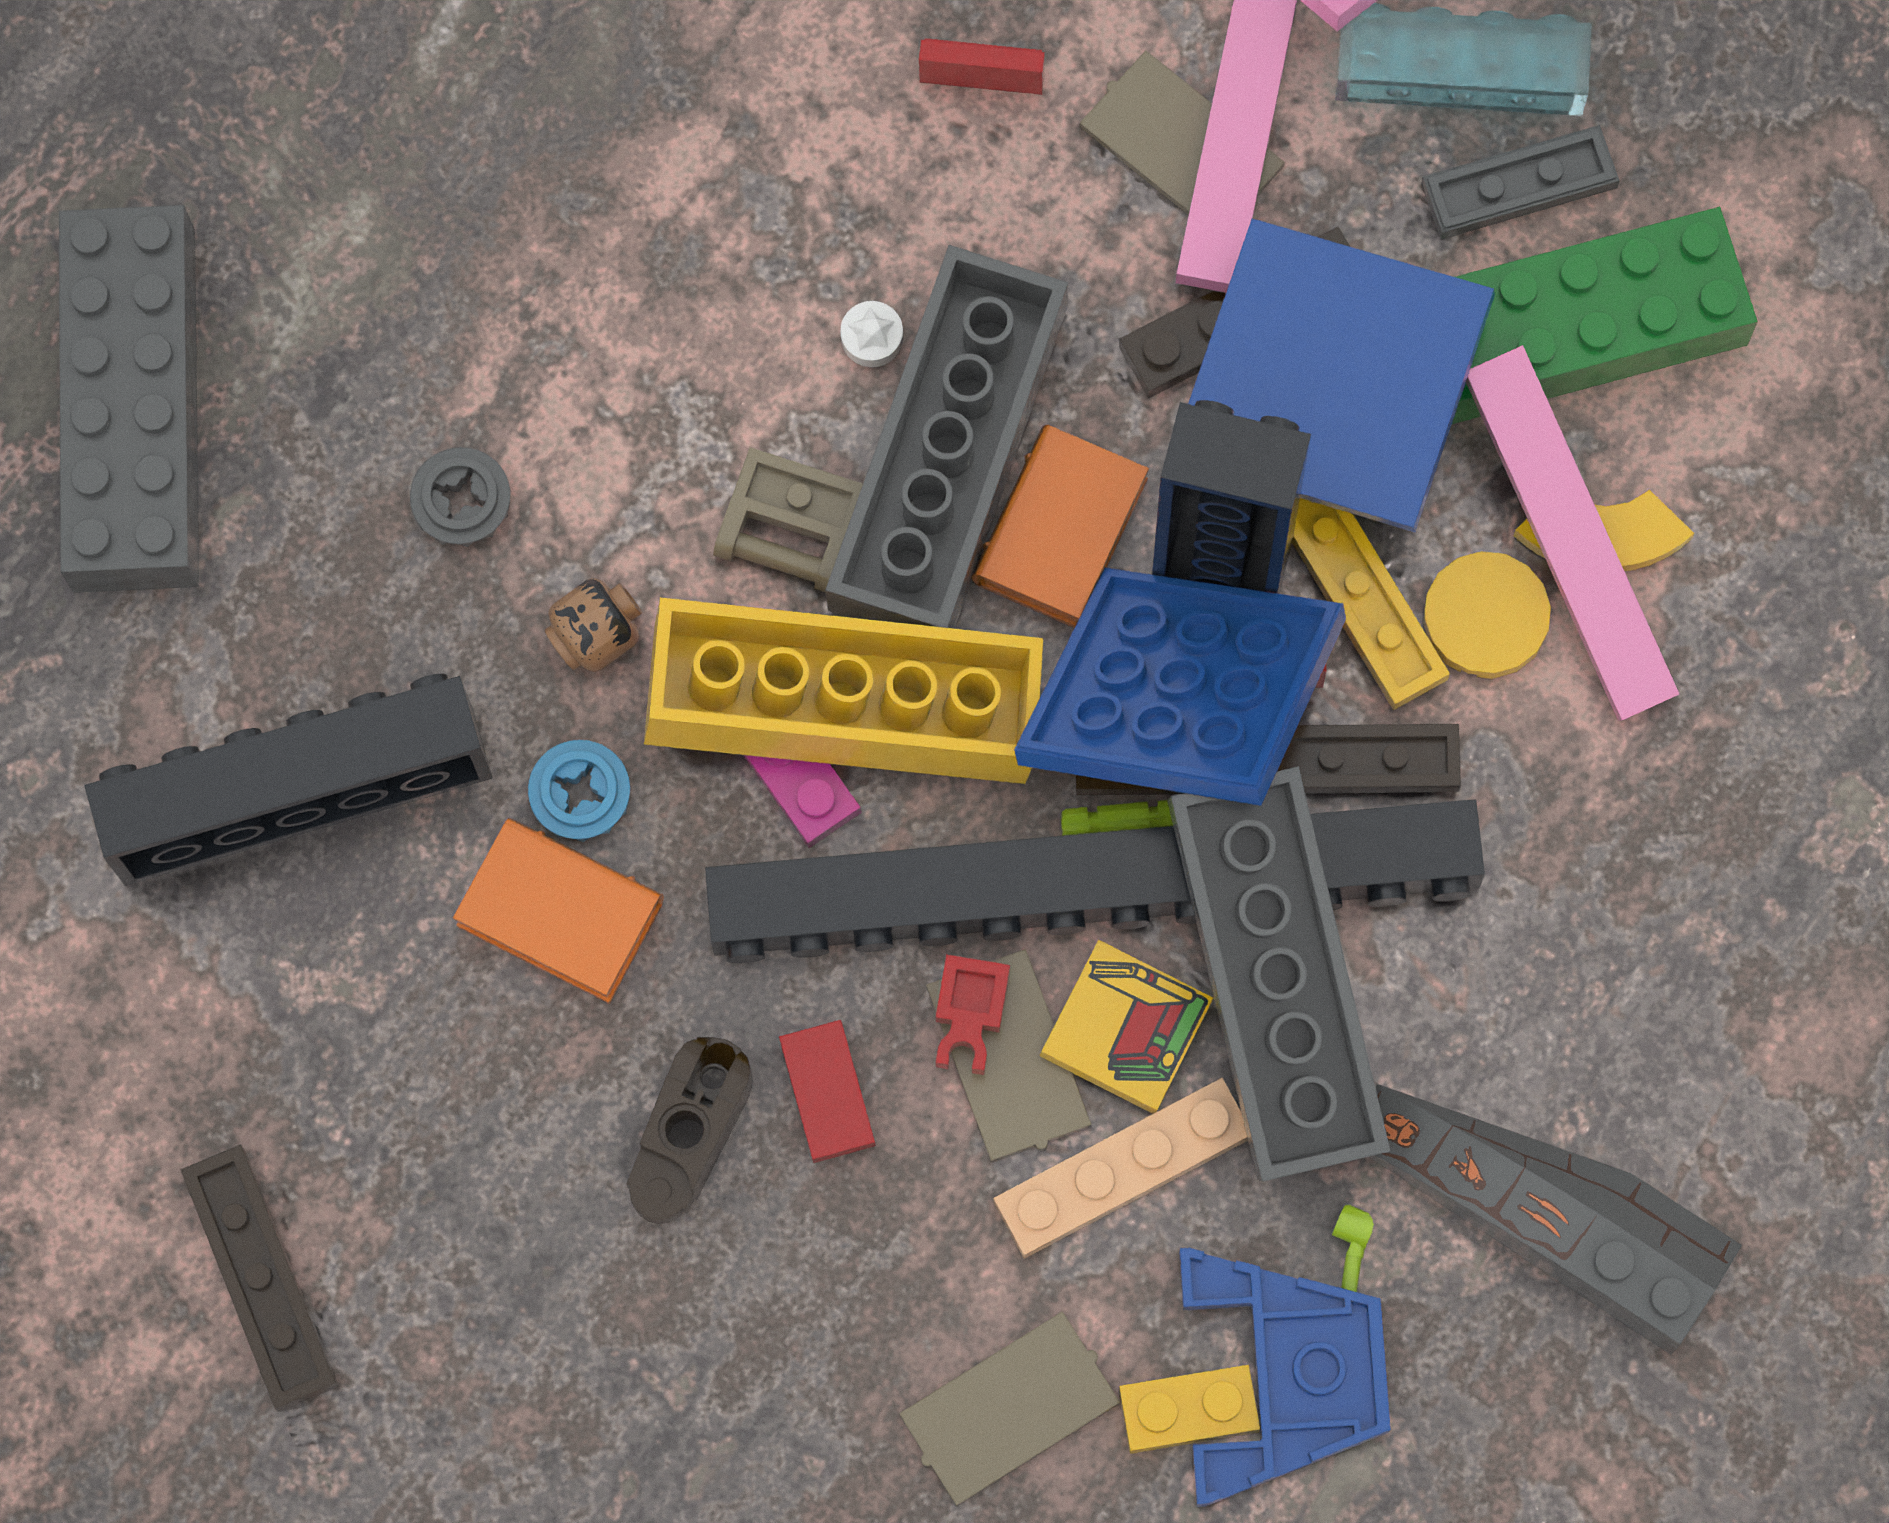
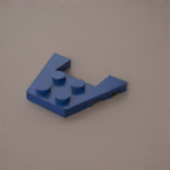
M1192 1248L1179 1249L1183 1310L1251 1307L1261 1434L1260 1441L1193 1445L1196 1507L1211 1505L1390 1432L1380 1298L1301 1277L1297 1279L1260 1269V1266L1237 1260L1233 1262L1204 1254V1251Z

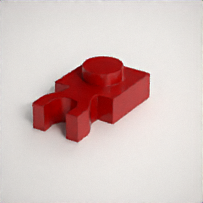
M946 954L935 1018L938 1023L950 1024L951 1029L938 1046L935 1062L937 1068L948 1069L952 1050L959 1046H966L975 1055L972 1063V1073L985 1074L987 1051L982 1040V1032L987 1030L1000 1033L1010 965Z

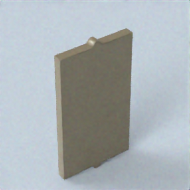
M1145 50L1117 82L1109 81L1107 83V93L1083 118L1079 127L1189 215L1212 103ZM1268 148L1258 195L1285 165V162ZM1257 195V200H1256V205H1255V207H1256L1257 204H1258V195Z
M1026 949L990 961L1010 965V975L1000 1033L987 1030L982 1032V1040L987 1051L985 1074L972 1073V1063L975 1055L970 1048L959 1046L951 1052L991 1163L1034 1147L1038 1151H1044L1048 1147V1142L1091 1127L1090 1119L1072 1072L1040 1057V1053L1054 1028V1023ZM942 979L926 984L935 1012L937 1011ZM940 1023L945 1037L950 1031L951 1025Z
M1062 1311L900 1412L899 1416L923 1452L921 1457L922 1465L933 1468L957 1507L1119 1405L1120 1401L1096 1365L1098 1354L1094 1350L1087 1351Z

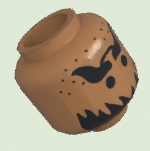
M590 578L549 608L548 615L551 626L545 629V633L553 647L572 670L582 666L590 672H598L638 643L640 636L634 619L640 616L642 611L621 583L610 589L602 580Z

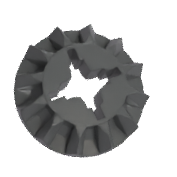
M451 448L433 455L419 468L411 484L410 505L422 531L428 533L442 545L450 543L469 547L473 542L485 537L492 538L497 527L505 518H508L511 489L504 470L492 457L472 448ZM472 476L470 479V492L472 498L479 501L481 506L475 505L472 507L464 505L460 513H456L454 519H452L451 502L438 490L446 493L448 490L459 492L463 484H467L469 477Z

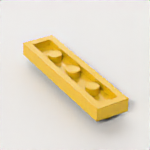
M1300 498L1292 544L1326 600L1343 603L1346 615L1343 628L1391 708L1395 710L1448 681L1449 671L1352 513Z

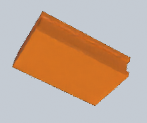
M1044 425L1030 453L1024 457L1025 464L989 541L983 544L984 551L972 575V580L983 589L1075 628L1104 568L1108 567L1148 481L1146 475L1149 468L1055 427Z
M508 818L454 914L453 919L458 922V928L610 1004L663 905L664 896L637 882L634 876L627 877L546 836L543 830L536 831L512 818Z

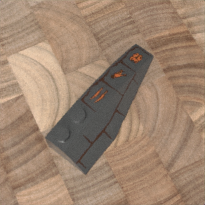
M1379 1084L1375 1087L1391 1152L1370 1156L1371 1159L1670 1355L1680 1346L1739 1252L1741 1244L1632 1173Z

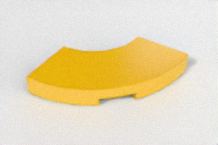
M1650 490L1627 503L1610 506L1594 504L1624 571L1636 570L1659 562L1680 550L1694 536V532ZM1526 519L1515 529L1513 536L1524 546L1545 558L1529 521Z

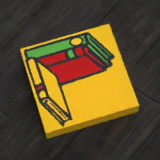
M1098 939L1040 1053V1057L1154 1114L1157 1112L1213 997Z

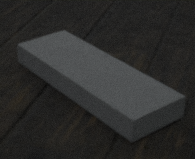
M1600 125L1423 176L1421 185L1440 240L1616 189L1620 180Z

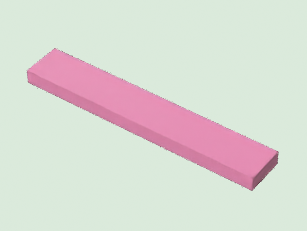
M1297 0L1233 1L1175 283L1227 292L1254 214Z
M1523 345L1471 368L1466 380L1467 386L1618 721L1627 719L1679 695L1678 689Z

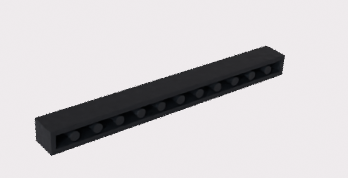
M1476 799L1310 814L1333 910L1343 907L1342 900L1368 898L1369 906L1386 907L1405 903L1407 901L1406 895L1432 893V899L1435 901H1454L1471 896L1470 889H1478L1481 886L1485 871ZM1173 826L705 867L711 945L714 956L726 955V960L730 963L757 962L765 959V951L790 949L791 956L817 957L828 954L829 946L855 944L856 951L876 952L892 948L893 940L919 938V944L922 946H943L957 942V934L983 932L985 940H1010L1020 937L1022 935L1021 929L1047 927V932L1051 935H1069L1085 931L1086 923L1111 921L1112 928L1136 929L1148 926L1150 924V917L1175 915L1177 923H1196Z

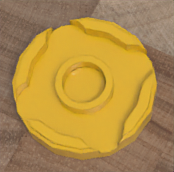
M1480 551L1455 559L1437 574L1426 595L1423 625L1427 637L1446 665L1459 672L1462 670L1468 674L1477 675L1476 677L1494 679L1517 672L1536 657L1549 631L1551 605L1544 584L1528 565L1507 554Z

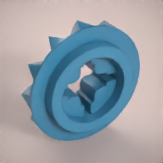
M572 740L554 746L537 761L530 775L528 797L537 821L557 838L565 837L585 842L589 838L600 834H609L612 827L626 814L631 786L624 764L613 751L593 741ZM591 768L590 788L598 796V799L602 800V803L596 800L593 802L582 800L577 808L573 807L571 813L568 814L570 810L568 806L570 796L556 780L564 784L567 782L578 784L583 776H587Z

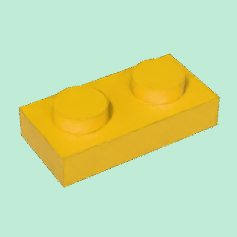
M1249 1365L1119 1386L1130 1454L1260 1432Z

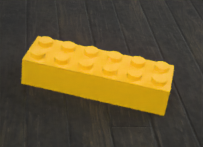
M660 597L654 625L644 745L1025 784L1032 767L1018 765L1014 749L1040 699L1043 638Z

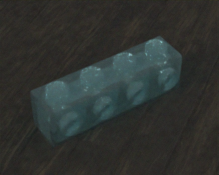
M1374 3L1339 30L1335 101L1582 116L1589 93L1592 23H1578L1573 17L1561 14L1547 15L1540 18V20L1515 19L1512 14L1504 11H1485L1478 16L1453 15L1450 10L1441 7H1424L1416 12L1391 11L1385 5Z

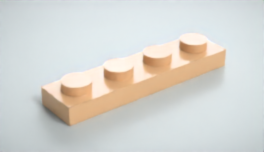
M1220 1078L994 1197V1204L1025 1259L1247 1142L1248 1138L1241 1110L1223 1078Z

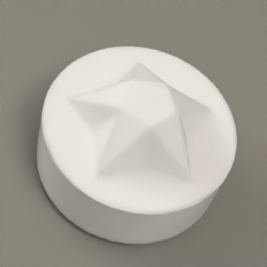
M878 301L859 303L852 307L842 320L840 329L842 347L847 356L855 363L865 367H879L892 361L900 352L903 344L902 322L896 311L887 304Z

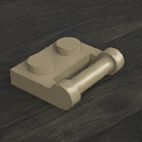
M750 447L721 524L713 556L730 562L735 557L760 564L815 582L814 589L825 592L863 483ZM748 517L828 543L823 559L743 533Z

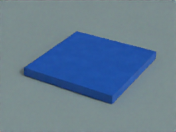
M1252 218L1188 404L1195 406L1196 401L1210 400L1229 406L1234 410L1235 416L1260 421L1263 416H1276L1296 423L1300 427L1299 431L1311 434L1300 498L1416 532L1495 297L1494 288Z
M1104 568L1014 749L1017 763L1020 766L1261 806L1346 621L1344 605L1337 602Z

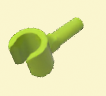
M1348 1204L1343 1207L1332 1236L1351 1243L1345 1257L1341 1288L1357 1292L1361 1260L1364 1258V1251L1372 1234L1374 1224L1368 1212Z

